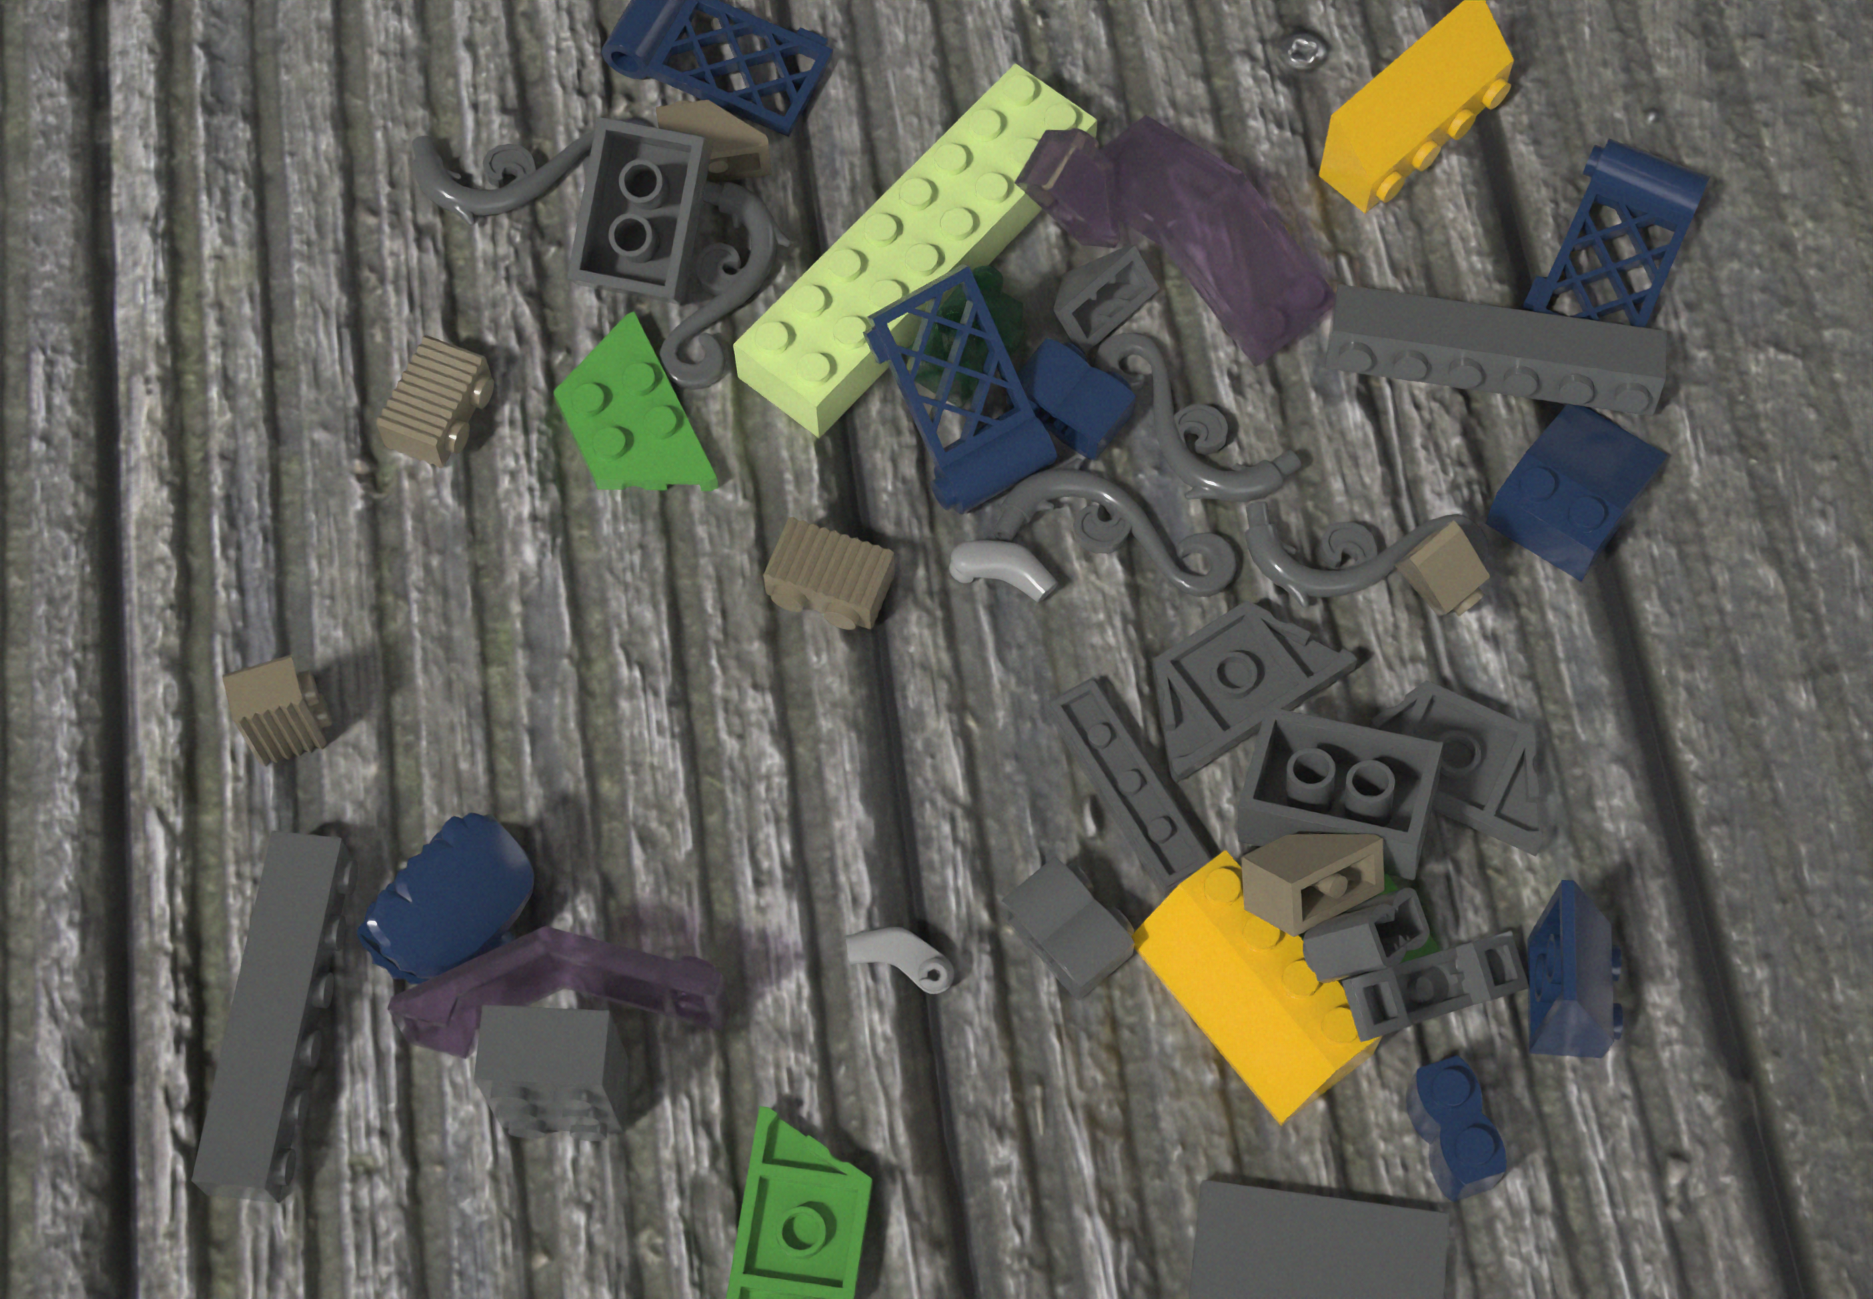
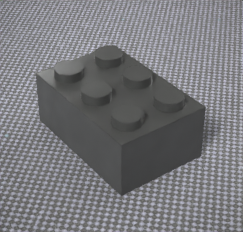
M597 117L567 274L568 280L579 286L677 305L683 304L713 148L705 137Z
M1266 707L1238 804V842L1262 847L1287 834H1375L1383 838L1384 874L1415 880L1439 783L1443 743Z
M482 1005L474 1081L502 1128H509L508 1133L510 1135L521 1138H542L545 1136L546 1130L570 1131V1137L583 1141H602L607 1138V1133L623 1134L630 1062L610 1010Z

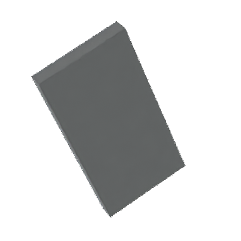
M1202 1180L1199 1192L1188 1299H1444L1450 1214Z

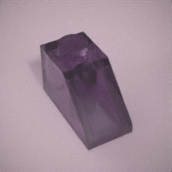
M1079 128L1045 130L1014 183L1081 245L1115 248L1120 241L1113 163L1097 149L1099 146L1098 141L1084 130Z

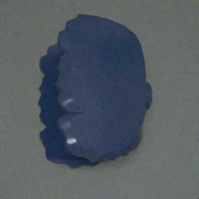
M469 812L463 818L453 816L447 820L441 828L442 830L431 839L429 844L423 845L420 854L408 859L406 868L397 872L394 882L388 884L386 889L378 894L376 902H372L367 908L364 923L358 927L357 937L362 946L371 954L372 964L387 970L392 979H405L410 985L423 984L427 988L436 986L454 987L460 983L466 972L483 958L494 964L515 940L516 937L508 929L517 920L533 892L535 875L528 854L492 814L480 815Z

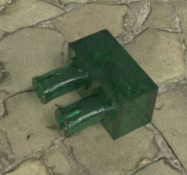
M991 266L977 267L973 270V276L1010 357L1018 349L1025 335V328L1022 327L1023 303L1002 291L1003 276L996 268ZM960 284L940 307L936 316L960 323L967 303ZM974 317L971 328L980 330ZM934 322L923 354L947 361L958 329ZM969 333L959 366L982 373L989 352L984 338ZM915 340L908 347V349L912 350ZM921 360L914 381L936 394L945 367ZM956 371L947 401L962 408L969 398L975 394L979 379Z

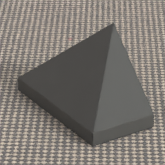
M1127 245L1064 273L1053 311L1073 344L1086 354L1160 288L1136 246Z

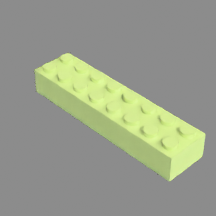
M1015 63L733 344L738 378L816 437L820 438L889 368L887 361L882 364L876 363L863 335V332L872 328L867 316L962 264L968 265L974 278H976L1095 156L1097 119ZM960 284L943 293L936 316H939L963 292ZM928 301L915 309L925 312ZM907 312L887 323L896 345L908 348L915 341L923 317Z

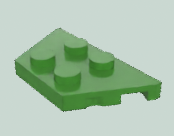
M635 312L626 314L553 391L557 406L597 489L625 490L628 487L637 486L645 490H668V484L700 485L701 491L718 489L717 476Z
M759 1106L726 1299H855L873 1186L872 1178L849 1162H842L832 1155L826 1146L810 1135L807 1137L780 1119L778 1113L769 1107Z

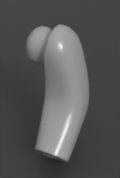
M994 540L964 541L958 544L951 553L949 571L952 577L961 583H970L974 577L1003 580L1020 589L1038 603L1044 600L1058 585V581L1026 547L1017 543Z
M886 927L845 936L849 965L863 963L892 964L903 971L923 991L930 994L944 992L953 982L954 969L949 959L914 933L902 927Z

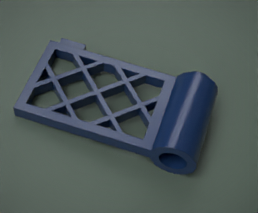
M630 0L601 51L607 64L616 72L632 79L651 77L699 99L709 100L727 111L788 137L833 58V49L827 47V38L801 27L797 33H794L719 0ZM699 10L718 18L721 29L696 35L691 22ZM686 33L687 38L682 39L683 35ZM752 33L765 39L768 49L742 55L736 38ZM727 41L734 58L708 65L701 48ZM693 50L700 68L680 72L666 65L671 56ZM802 54L815 60L811 70L789 75L782 58ZM774 61L780 79L755 85L748 67ZM739 70L746 86L744 89L729 93L717 88L713 77ZM801 86V88L799 89V91H798V93H797L796 90H795V87ZM786 90L791 106L785 117L764 108L760 97Z
M1609 138L1605 148L1594 145L1582 174L1592 178L1547 279L1536 275L1523 307L1533 310L1532 312L1563 316L1547 310V305L1552 296L1573 290L1583 312L1569 317L1600 321V317L1623 309L1631 326L1645 328L1710 176ZM1595 201L1615 209L1622 223L1597 231L1589 215L1593 202ZM1654 224L1674 232L1669 244L1648 251L1638 229ZM1583 227L1587 235L1578 238ZM1627 233L1637 255L1613 263L1603 241ZM1592 245L1602 267L1577 275L1569 256L1571 252ZM1663 258L1659 269H1657L1654 261ZM1643 265L1652 285L1649 289L1628 295L1618 273ZM1564 271L1567 280L1558 282L1562 272ZM1608 277L1618 299L1593 308L1583 286ZM1644 302L1638 315L1634 305Z
M960 265L867 316L872 328L863 332V335L876 363L882 364L887 361L935 465L934 474L936 479L932 480L930 485L934 496L945 510L953 508L958 514L963 515L1021 482L1028 476L1056 462L1057 453L1053 441L1031 408L968 265ZM958 284L961 285L967 299L960 323L936 316L943 293ZM928 301L925 312L915 309ZM907 312L923 317L912 350L896 345L887 323ZM974 317L980 330L971 328ZM934 322L958 329L947 361L923 354ZM969 333L984 338L989 349L982 373L959 366ZM900 353L910 356L907 366ZM921 360L945 367L935 399L920 395L915 387L914 380ZM996 367L1002 379L993 377ZM956 371L979 379L969 410L946 403ZM991 383L1006 387L1015 407L995 419L981 415ZM923 403L932 405L929 415ZM943 410L966 416L960 439L943 448L936 433ZM978 420L987 423L976 429Z

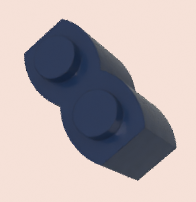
M1046 338L1017 372L1031 408L1045 429L1051 431L1062 443L1090 460L1096 461L1133 415L1136 395L1132 392L1130 384L1115 372H1104L1091 367L1087 363L1084 353L1069 342L1060 343ZM1007 392V400H1006V402H1007L1012 408H1015L1014 405H1013V403H1012V401H1011V398H1010V396H1009V394H1008V392Z
M1458 1055L1417 1068L1406 1090V1107L1409 1118L1417 1133L1429 1144V1165L1434 1180L1443 1194L1452 1202L1493 1189L1506 1172L1507 1166L1506 1151L1502 1138L1494 1124L1482 1114L1483 1101L1478 1080L1470 1066Z

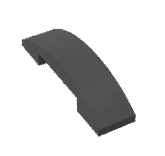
M1511 931L1342 981L1360 1042L1529 988Z

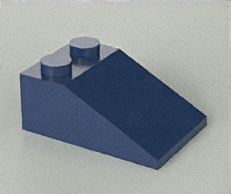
M1567 404L1526 451L1498 490L1485 524L1582 582L1668 455L1585 406Z
M1561 880L1527 938L1529 1053L1602 1058L1613 1044L1614 1039L1619 1040L1621 1038L1623 1029L1621 1003H1613V981H1618L1621 973V949L1619 945H1612L1611 924L1574 880Z

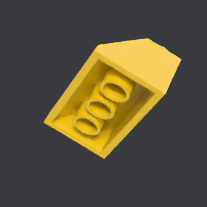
M1485 0L1462 1L1331 115L1319 177L1363 213L1366 214L1379 201L1387 203L1392 200L1403 187L1405 178L1416 169L1420 172L1427 169L1438 156L1441 147L1451 138L1454 140L1462 138L1473 125L1476 116L1486 107L1490 110L1494 109L1508 94L1511 84L1508 83V78L1514 59Z
M1224 850L1181 882L1131 936L1135 942L1134 949L1280 1126L1370 1058L1382 1038L1380 1036L1360 1042L1344 988L1338 981L1322 983L1317 980L1315 972L1308 967L1303 954L1304 941L1299 935L1293 937L1244 909L1242 868L1227 850Z

